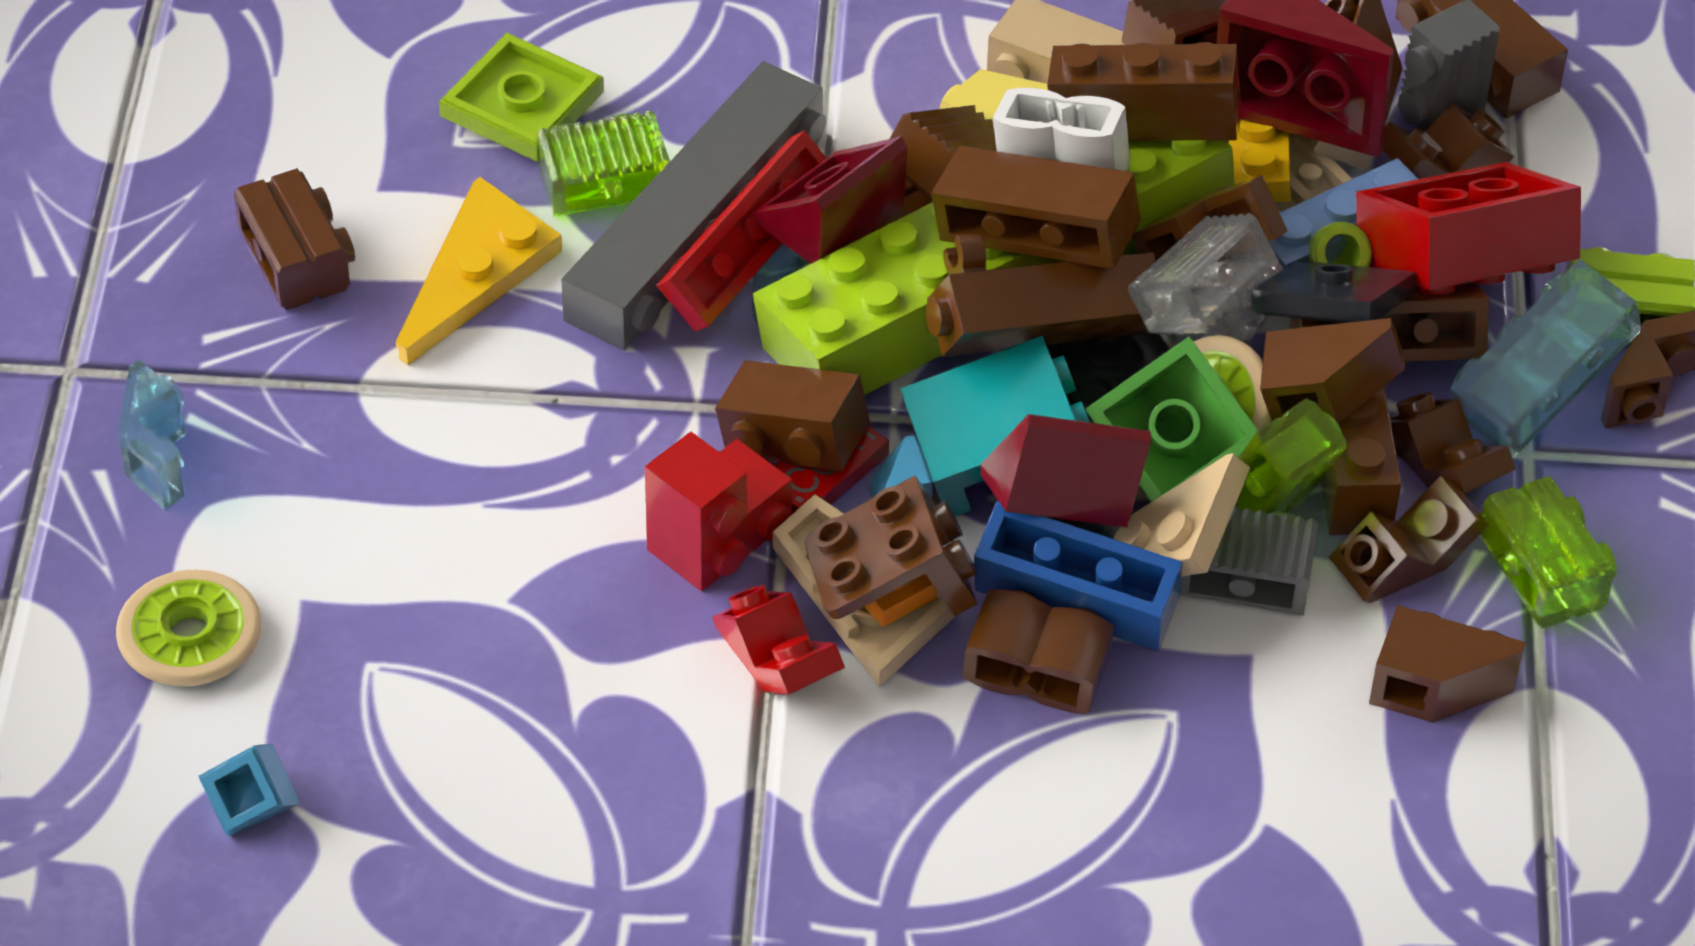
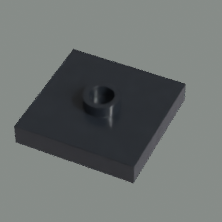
M1298 260L1251 290V311L1262 315L1337 323L1377 320L1415 293V272Z

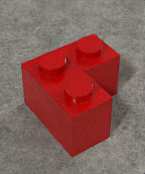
M690 431L644 466L647 550L701 592L721 576L727 577L734 573L743 563L745 557L765 541H772L773 531L792 515V479L738 439H735L719 452Z

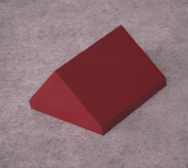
M900 136L835 151L752 212L751 215L758 226L812 264L863 238L904 207L908 146L903 137Z
M1028 414L981 463V477L1006 512L1128 528L1151 444V433L1147 430Z

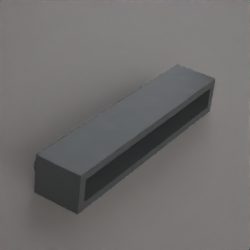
M762 61L561 279L563 321L624 351L641 332H648L655 325L661 309L669 302L656 286L790 137L806 131L815 144L819 142L826 127V116L823 115V88Z

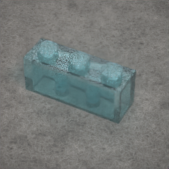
M1581 259L1566 273L1561 272L1553 276L1544 286L1540 299L1523 316L1517 315L1511 318L1499 332L1497 342L1480 359H1471L1457 373L1450 391L1453 399H1460L1468 424L1495 446H1508L1512 459H1514L1642 330L1636 301Z

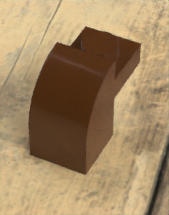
M1260 175L1231 187L1228 184L1189 201L1134 232L1132 239L1139 254L1154 253L1162 286L1165 288L1203 274L1227 257L1275 240L1288 230L1263 176Z

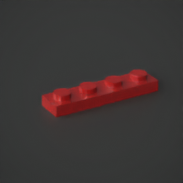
M802 131L789 138L656 285L694 332L709 327L782 245L779 240L757 225L751 213L827 158L806 131Z

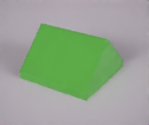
M1190 336L1085 409L1086 414L1093 423L1150 431L1151 444L1139 487L1150 502H1153L1223 456L1233 453L1243 460L1264 442V437Z

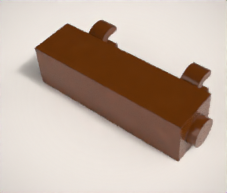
M980 233L956 236L954 238L956 247L946 248L943 251L944 264L949 275L927 298L926 322L930 333L937 337L941 356L947 357L1005 350L1043 336L1046 345L1145 334L1169 311L1153 252L1121 256L1114 269L1074 262H1059L986 270V249Z

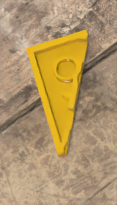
M479 177L473 181L396 339L399 359L407 365L411 364L561 253L562 235L483 178Z

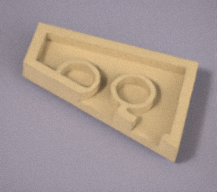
M814 495L773 531V549L877 686L880 687L955 616L937 591L936 599L884 628L865 607L841 619L831 618L824 608L804 540L811 531L817 529L823 522L839 517L844 513L817 495Z

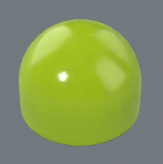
M1348 222L1328 224L1316 231L1309 241L1308 261L1328 263L1325 256L1326 245L1333 236H1341L1347 241L1346 248L1332 264L1369 267L1372 257L1370 241L1366 234L1354 224Z

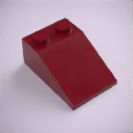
M1226 0L1219 9L1216 44H1237L1241 99L1239 118L1378 158L1383 152L1394 49L1319 0Z

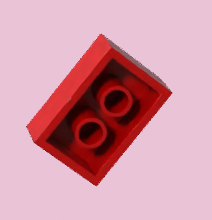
M1507 162L1356 191V226L1366 234L1371 244L1372 257L1369 267L1415 272V285L1418 286V292L1427 295H1445L1453 293L1457 284L1467 282L1498 284L1504 282L1506 274L1521 271L1529 274H1544L1554 271L1555 264L1580 259L1581 187Z

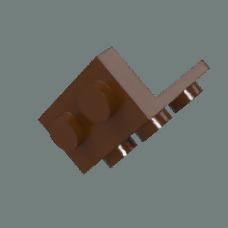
M916 475L896 486L883 489L874 498L843 515L826 520L817 529L811 531L804 540L824 608L833 619H841L923 574L928 576L954 616L977 605L969 582V578L975 576L977 570L962 542L959 539L955 541V539L963 536L962 529L949 505L943 501L935 506Z

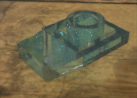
M138 359L129 365L118 429L125 475L165 510L185 497L180 470L183 468L184 462L181 453L174 444V442L185 436L181 407L184 406V398L180 389L170 377L164 374L158 376Z

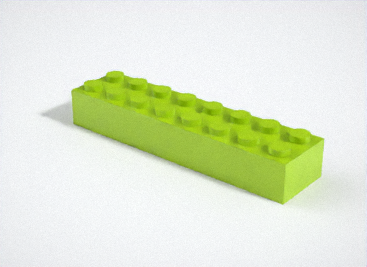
M1128 141L1130 166L1127 171L1134 172L1141 218L1135 232L1189 201L1228 184L1230 187L1235 185L1232 146L1227 141ZM933 202L754 292L753 298L762 348L780 365L860 374L864 395L941 356L937 337L930 333L927 326L926 305L927 298L949 275L944 264L943 251L946 248H955L956 245L952 242L940 241ZM1132 237L1122 256L1138 253ZM985 248L986 270L1068 262Z

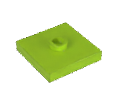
M506 32L439 101L440 116L538 162L604 92V77Z

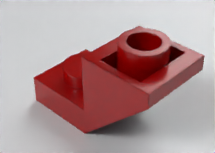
M765 585L751 587L728 599L731 608L712 616L718 632L764 692L789 695L845 668L836 643L810 640L791 592L767 591Z

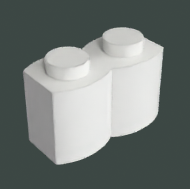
M1015 88L1006 90L993 116L998 152L1127 171L1130 166L1125 106L1116 101L1095 96L1064 98L1055 92L1044 89Z

